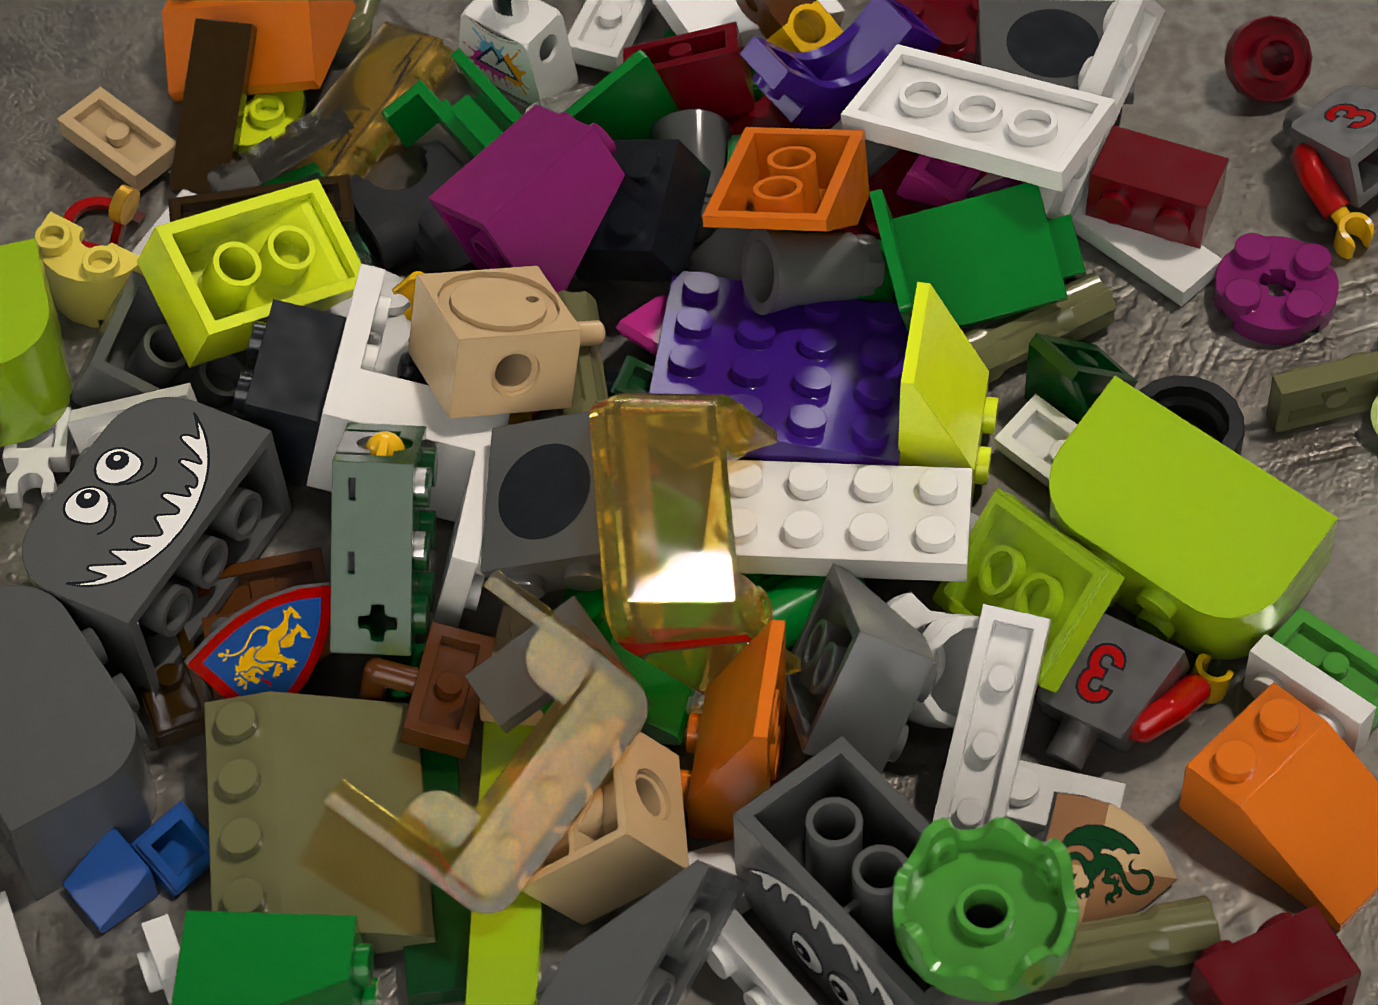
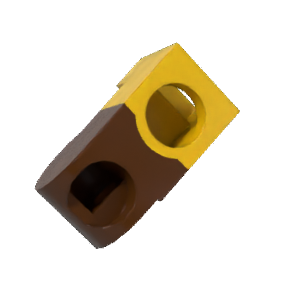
M736 0L744 15L759 26V31L768 42L791 52L815 50L828 44L844 32L818 0Z

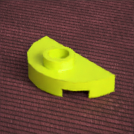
M303 90L257 94L247 102L238 153H254L265 150L266 155H271L291 144L305 124L306 101Z

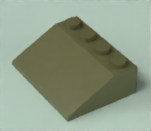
M273 691L204 702L212 911L357 915L362 943H372L374 954L404 950V946L436 942L431 870L418 854L420 852L429 856L421 748L400 742L409 704Z

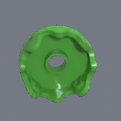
M1004 817L994 818L987 825L971 830L955 828L948 818L937 819L927 826L921 834L911 856L896 874L893 890L892 917L897 944L908 964L924 981L943 993L967 1001L992 1003L1011 1000L1039 989L1057 974L1070 956L1077 935L1080 908L1074 886L1072 861L1069 852L1061 841L1056 838H1051L1047 842L1037 840L1023 831L1015 822ZM989 904L998 908L1004 914L1005 920L993 928H979L971 924L964 914L975 905Z

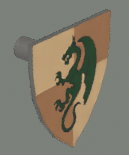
M1054 791L1045 831L1037 833L1034 838L1044 842L1051 838H1056L1065 845L1069 852L1073 867L1074 886L1080 908L1078 923L1133 914L1149 905L1178 879L1163 847L1140 821L1114 804L1084 795Z

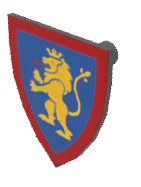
M324 582L293 586L264 596L232 614L229 618H218L210 627V635L189 655L184 663L225 699L269 691L298 694L308 681L324 647L331 621V583Z

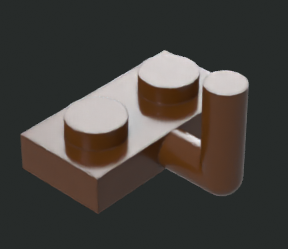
M432 622L420 667L416 668L381 658L370 659L364 666L357 699L384 701L387 688L412 694L400 742L465 759L480 703L479 696L465 675L492 656L496 638Z

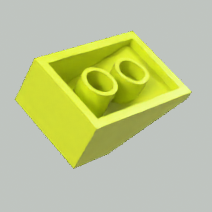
M319 179L156 226L137 259L145 280L189 368L247 349L255 320L267 323L273 299L324 311L351 298L360 265L362 264Z
M917 282L900 384L898 439L900 459L898 466L972 468V509L975 484H988L992 447L981 446L983 434L995 435L999 398L987 396L989 370L930 283Z

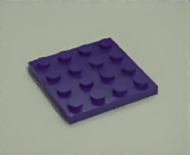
M683 271L679 276L672 275L649 396L725 394L734 400L721 398L646 407L641 439L769 461L898 466L900 459V450H898L900 384L909 335L898 306L883 301L868 302L853 299L795 306L760 315L750 306L741 280L717 277L703 271Z

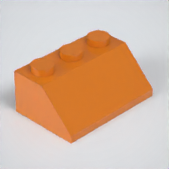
M167 0L162 10L168 93L173 101H183L196 18L253 24L257 29L247 95L320 89L357 6L353 0Z

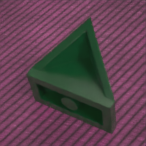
M1036 333L1029 342L1024 398L1029 401L1036 394L1076 424L1085 416L1114 376H1117L1132 387H1135L1138 381L1096 344Z

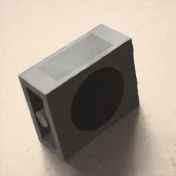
M979 0L975 31L976 64L1079 90L1078 78L1081 68L1089 57L1094 56L1104 34L1103 21L1106 12L1115 1ZM1135 79L1124 104L1133 105ZM1123 106L1115 121V126L1120 127Z
M609 408L492 428L480 572L502 588L508 596L519 600H536L543 597L545 592L568 588L577 591H595L602 588L604 583L629 579L638 434Z

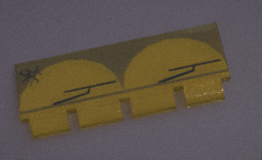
M384 21L369 43L359 52L263 171L265 180L269 181L313 162L317 163L325 177L344 174L353 176L358 174L364 179L370 172L369 165H375L397 137L382 117V111L420 79L429 89L435 88L455 63L450 56L454 51L444 45L441 38Z

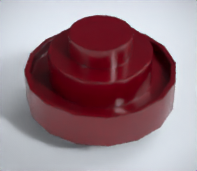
M1272 15L1248 20L1238 27L1226 45L1224 58L1227 78L1235 90L1251 101L1262 103L1288 99L1299 91L1310 75L1312 63L1309 40L1301 28L1287 18Z

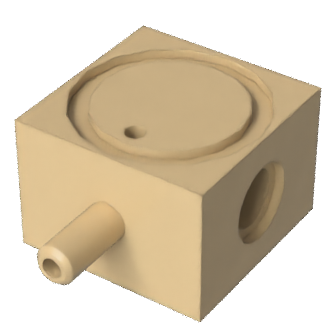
M538 266L416 275L408 353L449 419L571 408L579 349L582 346L601 345L605 340V327L599 320L576 321Z
M619 717L590 732H587L579 722V738L513 773L519 890L581 925H585L658 888L689 866L679 756Z

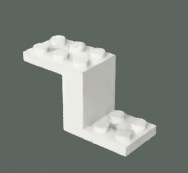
M361 264L322 412L306 486L332 492V459L336 454L348 423L427 426L426 447L437 448L438 470L436 487H431L430 506L425 507V510H435L437 518L455 522L433 622L458 628L464 608L476 611L485 575L480 572L491 434L492 428L508 425L510 413L449 419L429 385L374 372L392 297L380 295L386 270Z

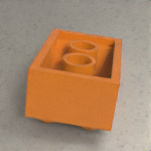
M745 127L702 215L703 227L831 231L857 225L869 197L865 131Z
M772 619L706 688L702 714H690L686 752L695 753L693 769H681L680 771L684 811H687L689 838L716 841L734 839L733 814L779 782L787 733L785 621Z
M1273 682L1186 765L1179 808L1304 906L1310 908L1316 905L1329 925L1340 932L1378 893V781L1326 720Z

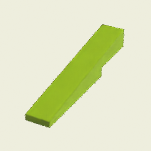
M484 721L472 908L475 911L471 910L465 1005H537L539 1002L536 999V990L542 978L546 904L519 890L513 773L551 753V727L548 722L546 727L519 724L506 734L497 722Z

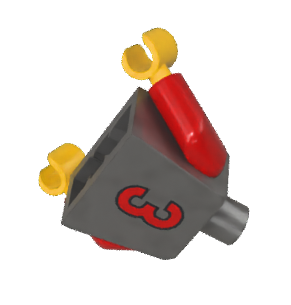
M1346 85L1339 87L1313 108L1302 104L1292 106L1284 117L1283 131L1287 137L1291 138L1293 148L1291 165L1301 185L1324 219L1331 217L1338 226L1333 240V248L1342 258L1351 259L1355 251V243L1350 235L1361 239L1367 249L1374 235L1372 220L1367 215L1359 212L1350 213L1347 206L1351 204L1360 208L1378 194V90Z
M1104 613L1058 691L1054 693L1037 684L1036 700L1043 713L1061 722L1046 754L1069 768L1081 771L1097 739L1127 752L1135 742H1150L1187 720L1204 704H1215L1223 700L1234 673L1229 669L1221 677L1207 674L1206 671L1212 657L1202 653L1197 657L1192 672L1186 675L1190 666L1184 650Z

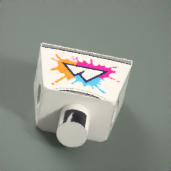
M474 0L464 9L460 20L458 48L469 57L505 97L528 109L539 105L551 110L578 82V75L563 15L555 7L541 0Z

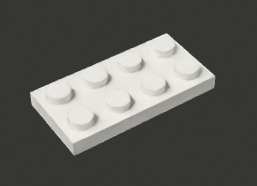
M899 44L895 46L841 113L842 130H864L866 140L1060 192L1065 190L1116 120L1115 99Z
M714 459L702 551L703 572L827 576L832 564L844 567L856 578L967 582L972 468Z

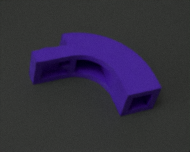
M871 0L842 34L820 48L808 52H791L754 35L740 55L756 71L752 76L753 82L791 123L800 126L819 127L836 124L841 120V113L897 44L934 53L943 41L909 7L895 0Z

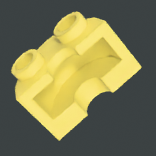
M50 211L41 226L36 230L35 238L55 306L58 311L72 322L92 328H100L98 320L105 319L111 304L132 271L143 275L137 263L139 256L112 242L107 246L85 247L82 244V240L85 237L83 228Z

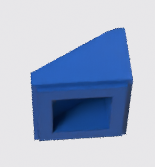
M182 800L172 806L129 844L148 866L154 881L173 897L210 866L209 831Z
M115 828L110 830L89 851L62 883L67 893L101 934L158 896L150 869Z

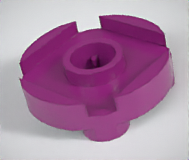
M1258 233L1244 234L1236 240L1234 249L1228 252L1218 265L1213 292L1215 307L1220 315L1223 309L1225 314L1233 320L1232 329L1249 340L1268 345H1290L1302 341L1303 333L1312 331L1318 326V332H1320L1329 324L1333 317L1339 283L1337 274L1331 266L1332 256L1325 247L1316 243L1306 244L1288 237L1263 236ZM1278 284L1287 288L1291 293L1284 289L1282 296L1269 295V288L1265 285Z

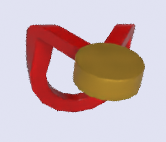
M123 184L116 190L113 198L95 196L75 202L66 210L63 218L75 224L78 217L90 210L102 209L109 211V218L114 221L109 244L112 242L121 247L126 224L131 220L141 223L146 214L137 211L140 201L139 190ZM82 240V244L88 248L100 245Z

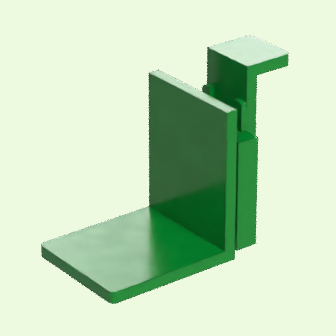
M458 48L450 56L477 96L472 99L469 94H466L457 103L452 105L446 98L440 101L420 79L388 105L381 115L405 147L413 145L439 123L472 160L520 119L522 115L469 57ZM642 50L635 52L565 110V112L569 113L579 122L587 125L596 123L606 131L611 139H649L650 130L658 120L668 114L679 111L650 58Z
M1024 183L894 219L882 189L869 192L898 308L908 333L917 282L930 283L959 327L964 328L1068 300L1064 280L1074 278L1075 281L1086 275L1071 214L1047 220L1041 193L1037 185Z

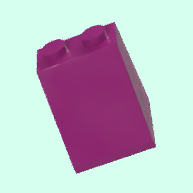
M535 105L429 196L428 199L477 270L538 266L557 293L567 289L625 174L613 157V154L617 151L615 143L596 123L587 125L575 120L565 111L559 114Z

